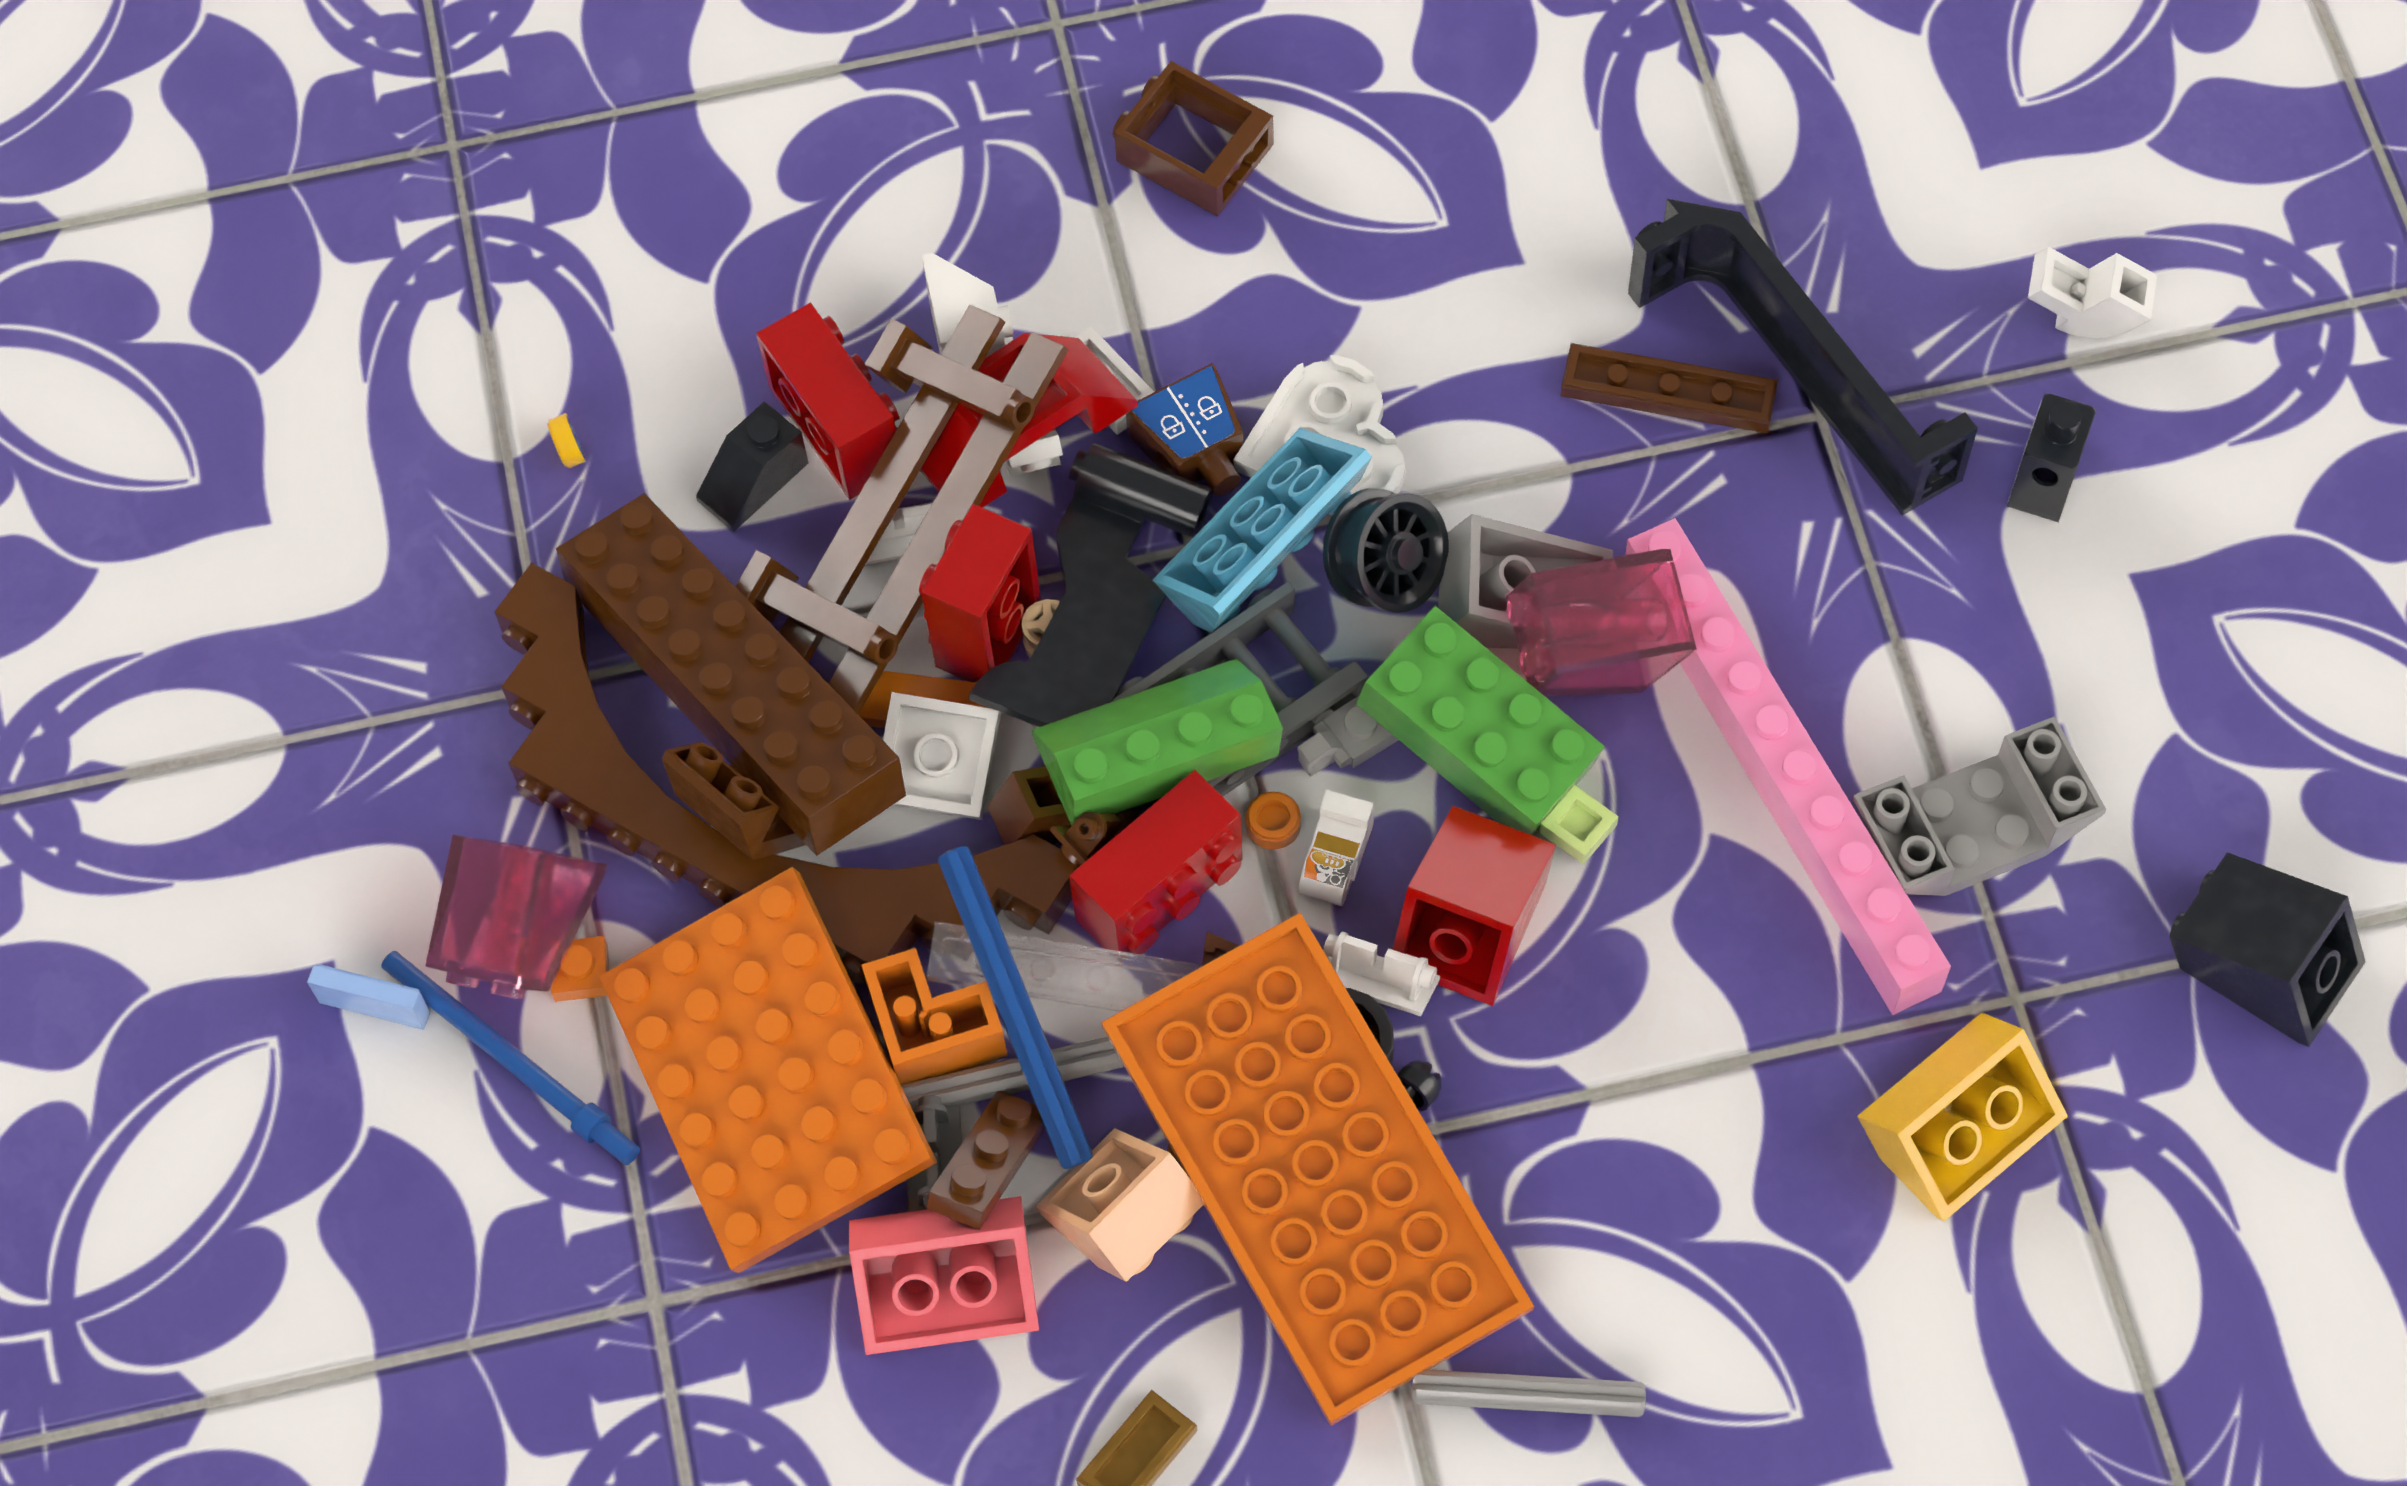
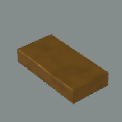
M1151 1389L1076 1478L1077 1485L1152 1486L1198 1431L1197 1425Z

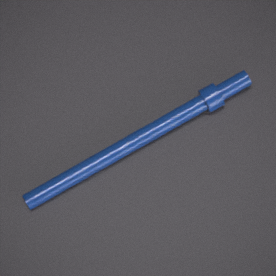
M392 951L384 958L381 965L383 970L402 985L419 989L425 1003L569 1119L571 1121V1129L586 1142L593 1143L596 1141L624 1165H629L636 1159L640 1152V1147L611 1125V1117L593 1102L585 1104L400 953Z

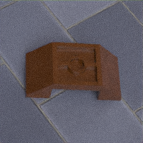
M700 741L665 751L662 761L675 795L751 860H757L806 845L777 814L779 807L763 794L762 788L753 780L743 777L732 765L726 763L723 760L722 754L717 749Z

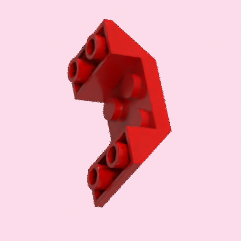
M1023 333L986 357L978 371L1003 382L1031 333ZM1039 334L1064 345L1069 351L1037 404L1032 419L1022 430L1006 460L1075 415H1078L1096 434L1138 406L1137 399L1079 338ZM960 404L956 407L920 469V472L938 492L941 490L983 417L982 414ZM1000 470L979 507H985L1007 492Z

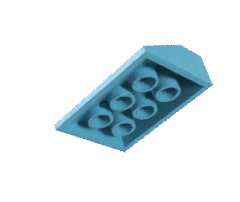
M1299 428L1153 579V582L1193 625L1210 633L1214 632L1239 614L1240 605L1254 590L1264 588L1274 579L1277 574L1276 567L1291 552H1296L1309 543L1314 535L1313 529L1328 514L1334 513L1338 506L1351 495L1350 491L1362 479L1372 456L1364 448Z

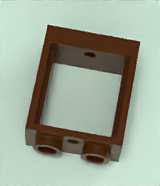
M1173 61L1169 62L1159 76L1153 75L1147 81L1142 91L1141 99L1131 112L1126 110L1120 115L1112 133L1115 139L1117 162L1217 217L1274 145L1273 115ZM1176 104L1233 135L1204 173L1147 143V140Z

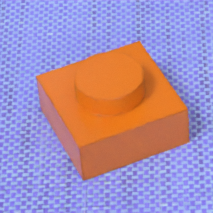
M604 936L548 942L551 994L555 1002L607 996L599 978L600 975L609 971L608 944Z

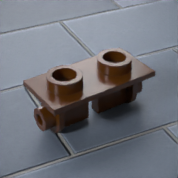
M1125 811L1116 816L1115 813L1099 814L1096 812H1085L1079 816L1072 826H1052L1050 831L1063 844L1061 851L1065 857L1080 867L1141 814L1137 811Z

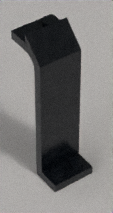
M1667 198L1664 222L1655 221L1650 223L1639 232L1634 240L1628 295L1639 308L1687 282L1707 281L1719 286L1744 315L1901 515L1908 513L1963 481L1978 427L1966 412L1948 422L1945 419L1934 422L1919 436L1741 212Z

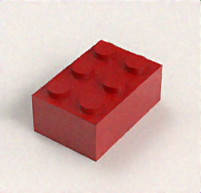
M810 302L760 330L756 335L769 388L847 498L851 500L858 496L895 434L897 430L895 422L900 417L890 397L885 392L877 394L870 385L872 377L858 354L849 356L843 348L844 338L835 321L830 316L822 319Z
M972 504L963 521L957 519L952 524L945 540L944 554L937 565L932 563L927 567L919 585V593L922 594L924 605V619L927 621L929 631L928 642L932 647L935 667L966 681L978 682L989 670L1012 659L1024 636L1022 632L1023 615L1031 605L1041 601L1031 528L975 504Z
M1194 770L1069 875L1075 920L1119 964L1132 954L1135 956L1142 955L1156 942L1159 937V931L1173 919L1180 921L1186 918L1197 907L1201 899L1200 896L1215 883L1218 886L1227 883L1238 872L1243 860L1241 814Z

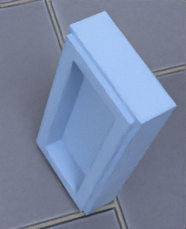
M321 964L313 966L307 981L320 1004L424 1030L430 1015L427 1004L419 989Z

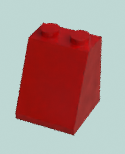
M1452 806L1408 885L1393 950L1417 958H1427L1428 965L1436 967V975H1440L1437 985L1493 1006L1546 885L1556 844Z

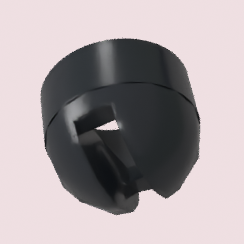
M1420 1060L1412 1061L1404 1066L1397 1073V1076L1418 1111H1426L1438 1097L1442 1084L1439 1073H1430L1432 1064Z

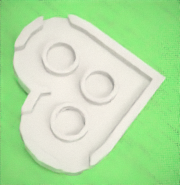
M1330 355V361L1314 362L1306 367H1303V363L1297 365L1284 378L1233 460L1237 472L1252 478L1299 428H1303L1364 448L1372 456L1362 479L1350 491L1351 495L1367 488H1379L1395 494L1400 493L1405 479L1404 457L1396 444V437L1391 431L1380 424L1383 417V399L1380 389L1374 382L1373 373L1356 360L1338 355Z

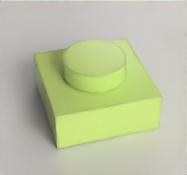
M1574 785L1541 822L1539 833L1584 864L1615 829L1619 816Z

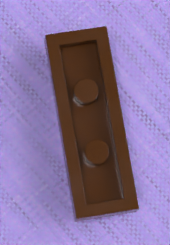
M997 1091L929 1191L926 1209L980 1230L1045 1130L1036 1104L1005 1092Z

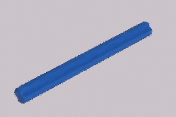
M967 846L951 849L938 857L939 866L1060 1166L1063 1169H1071L1089 1161L1093 1153L971 851Z

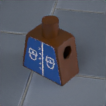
M1213 363L1138 400V406L1126 414L1127 434L1158 468L1195 482L1204 479L1208 486L1213 488V494L1216 496L1225 495L1239 485L1241 476L1233 466V460L1244 444L1243 432L1219 373Z

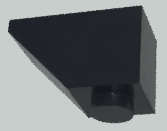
M764 401L726 435L696 494L697 501L735 532L809 464L802 432Z

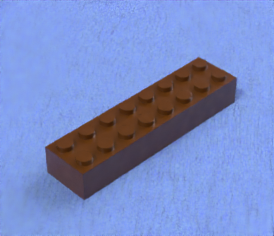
M645 493L556 548L564 580L576 586L582 605L743 777L753 780L762 788L763 794L779 807L777 814L816 856L906 796L899 756Z

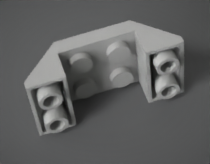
M2055 716L2005 735L1998 755L1914 788H1911L1905 775L1853 796V801L1876 845L1906 894L1947 896L2043 858L2106 812V807Z

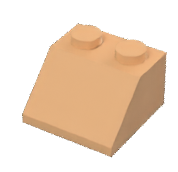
M1114 1128L1092 1150V1158L1076 1166L1035 1208L1098 1268L1127 1282L1133 1275L1142 1272L1149 1266L1154 1254L1173 1235L1188 1227L1193 1220L1194 1214L1204 1204L1193 1182L1170 1152Z

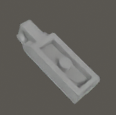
M1358 696L1332 712L1331 715L1313 727L1315 735L1298 746V761L1310 777L1334 762L1340 768L1347 765L1355 768L1397 742L1398 739L1356 704Z

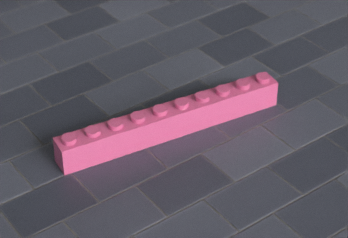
M1676 518L1627 539L1623 567L1625 574L1891 1014L1895 1015L1941 993L1951 965Z

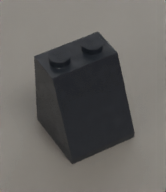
M2228 852L2217 868L2205 875L2200 885L2199 894L2188 910L2176 917L2169 936L2181 970L2291 1039L2307 1047L2311 1045L2366 962L2348 896Z

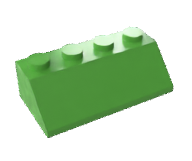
M1234 659L1032 730V736L1072 826L1079 816L1085 812L1116 814L1161 798L1194 770L1206 781L1277 757L1279 755L1283 726L1262 681L1238 659Z

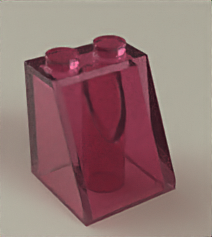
M1671 549L1652 550L1531 573L1506 595L1507 616L1509 622L1513 625L1520 652V669L1525 675L1526 681L1544 696L1642 693L1697 650Z
M453 834L425 967L446 971L445 982L455 985L479 988L480 980L491 982L490 993L505 997L524 999L526 990L548 992L605 876L607 864L520 844Z

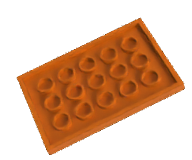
M795 868L787 869L599 976L730 1270L738 1274L937 1163L800 872Z

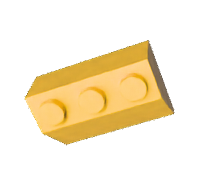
M1981 1012L1857 1117L1881 1161L1937 1219L1945 1221L2067 1118L2068 1115L2024 1029Z

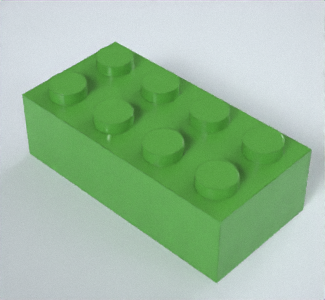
M1436 606L1429 611L1369 677L1356 702L1362 710L1496 822L1533 835L1538 830L1541 822L1574 785H1577L1587 774L1605 747Z

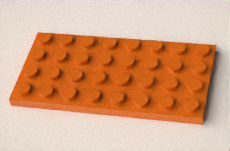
M1301 912L1101 1022L1105 1034L1183 1170L1193 1182L1206 1210L1330 1426L1411 1381L1417 1374L1432 1369L1533 1311L1534 1305Z

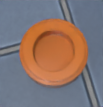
M1275 791L1266 792L1255 797L1246 811V829L1249 837L1258 846L1266 849H1281L1295 841L1301 829V813L1298 804L1290 796Z

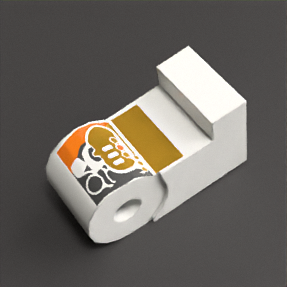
M1326 789L1320 807V817L1303 866L1299 894L1343 906L1351 883L1357 875L1373 828L1374 803Z

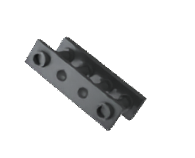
M1288 581L1275 591L1269 588L1260 592L1250 601L1245 611L1144 679L1138 676L1129 680L1120 688L1113 701L1214 667L1226 658L1229 661L1238 659L1262 681L1283 726L1277 757L1207 781L1218 793L1225 796L1314 735L1313 727L1323 721L1335 710L1360 696L1363 686L1368 680V675L1355 660L1341 670L1338 667L1331 668L1288 617L1294 613L1295 588ZM1269 629L1273 631L1315 682L1313 689L1297 700L1295 697L1288 698L1245 646Z

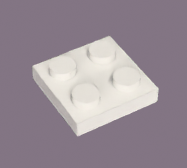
M892 692L883 741L900 758L906 796L893 805L982 820L1002 713L992 708Z

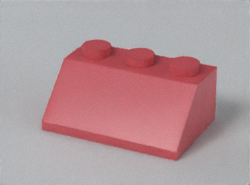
M1021 1196L999 1199L980 1230L929 1209L849 1220V1254L866 1355L1039 1331Z

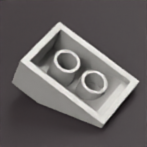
M1474 514L1468 516L1448 532L1449 553L1444 575L1439 584V609L1487 648L1606 652L1612 648L1613 550Z

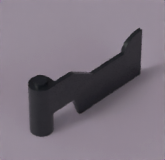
M1096 443L1091 445L1088 452L1080 449L1073 461L1069 474V479L1076 481L1074 497L1062 517L1056 532V543L1065 593L1029 662L1019 660L1008 661L995 666L985 673L974 685L969 694V700L1037 727L1113 702L1166 598L1164 592L1153 582V579L1126 558L1146 520L1193 538L1199 532L1211 503L1213 488Z

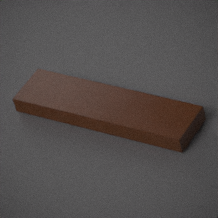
M1571 343L1560 396L1768 434L1778 380Z

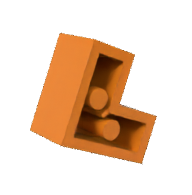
M916 948L862 964L868 992L892 1068L900 1085L958 1072L1008 1056L1003 1029L986 981L932 998Z

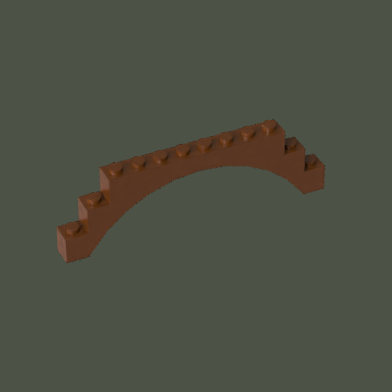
M532 562L494 612L503 634L501 637L504 642L515 651L524 654V657L501 686L510 707L508 710L509 714L521 725L532 729L508 762L517 783L516 789L523 797L539 806H542L545 801L561 810V815L569 823L581 830L588 831L592 827L607 835V841L623 854L633 856L637 852L650 859L652 866L666 878L675 882H679L681 878H684L698 886L697 890L704 898L719 907L726 905L787 869L795 868L800 872L851 981L859 985L866 984L862 964L910 950L919 937H921L920 940L926 948L941 957L948 958L952 954L965 962L968 961L974 950L939 863L902 869L831 867L776 854L751 860L719 831L668 797L626 753L599 708L589 677L584 609L576 586ZM1034 834L973 855L996 916H998L1001 910H1004L1003 913L1007 919L1018 927L1025 930H1031L1035 927L1049 935L1072 901L1069 875L1078 866L1069 861L1060 848Z

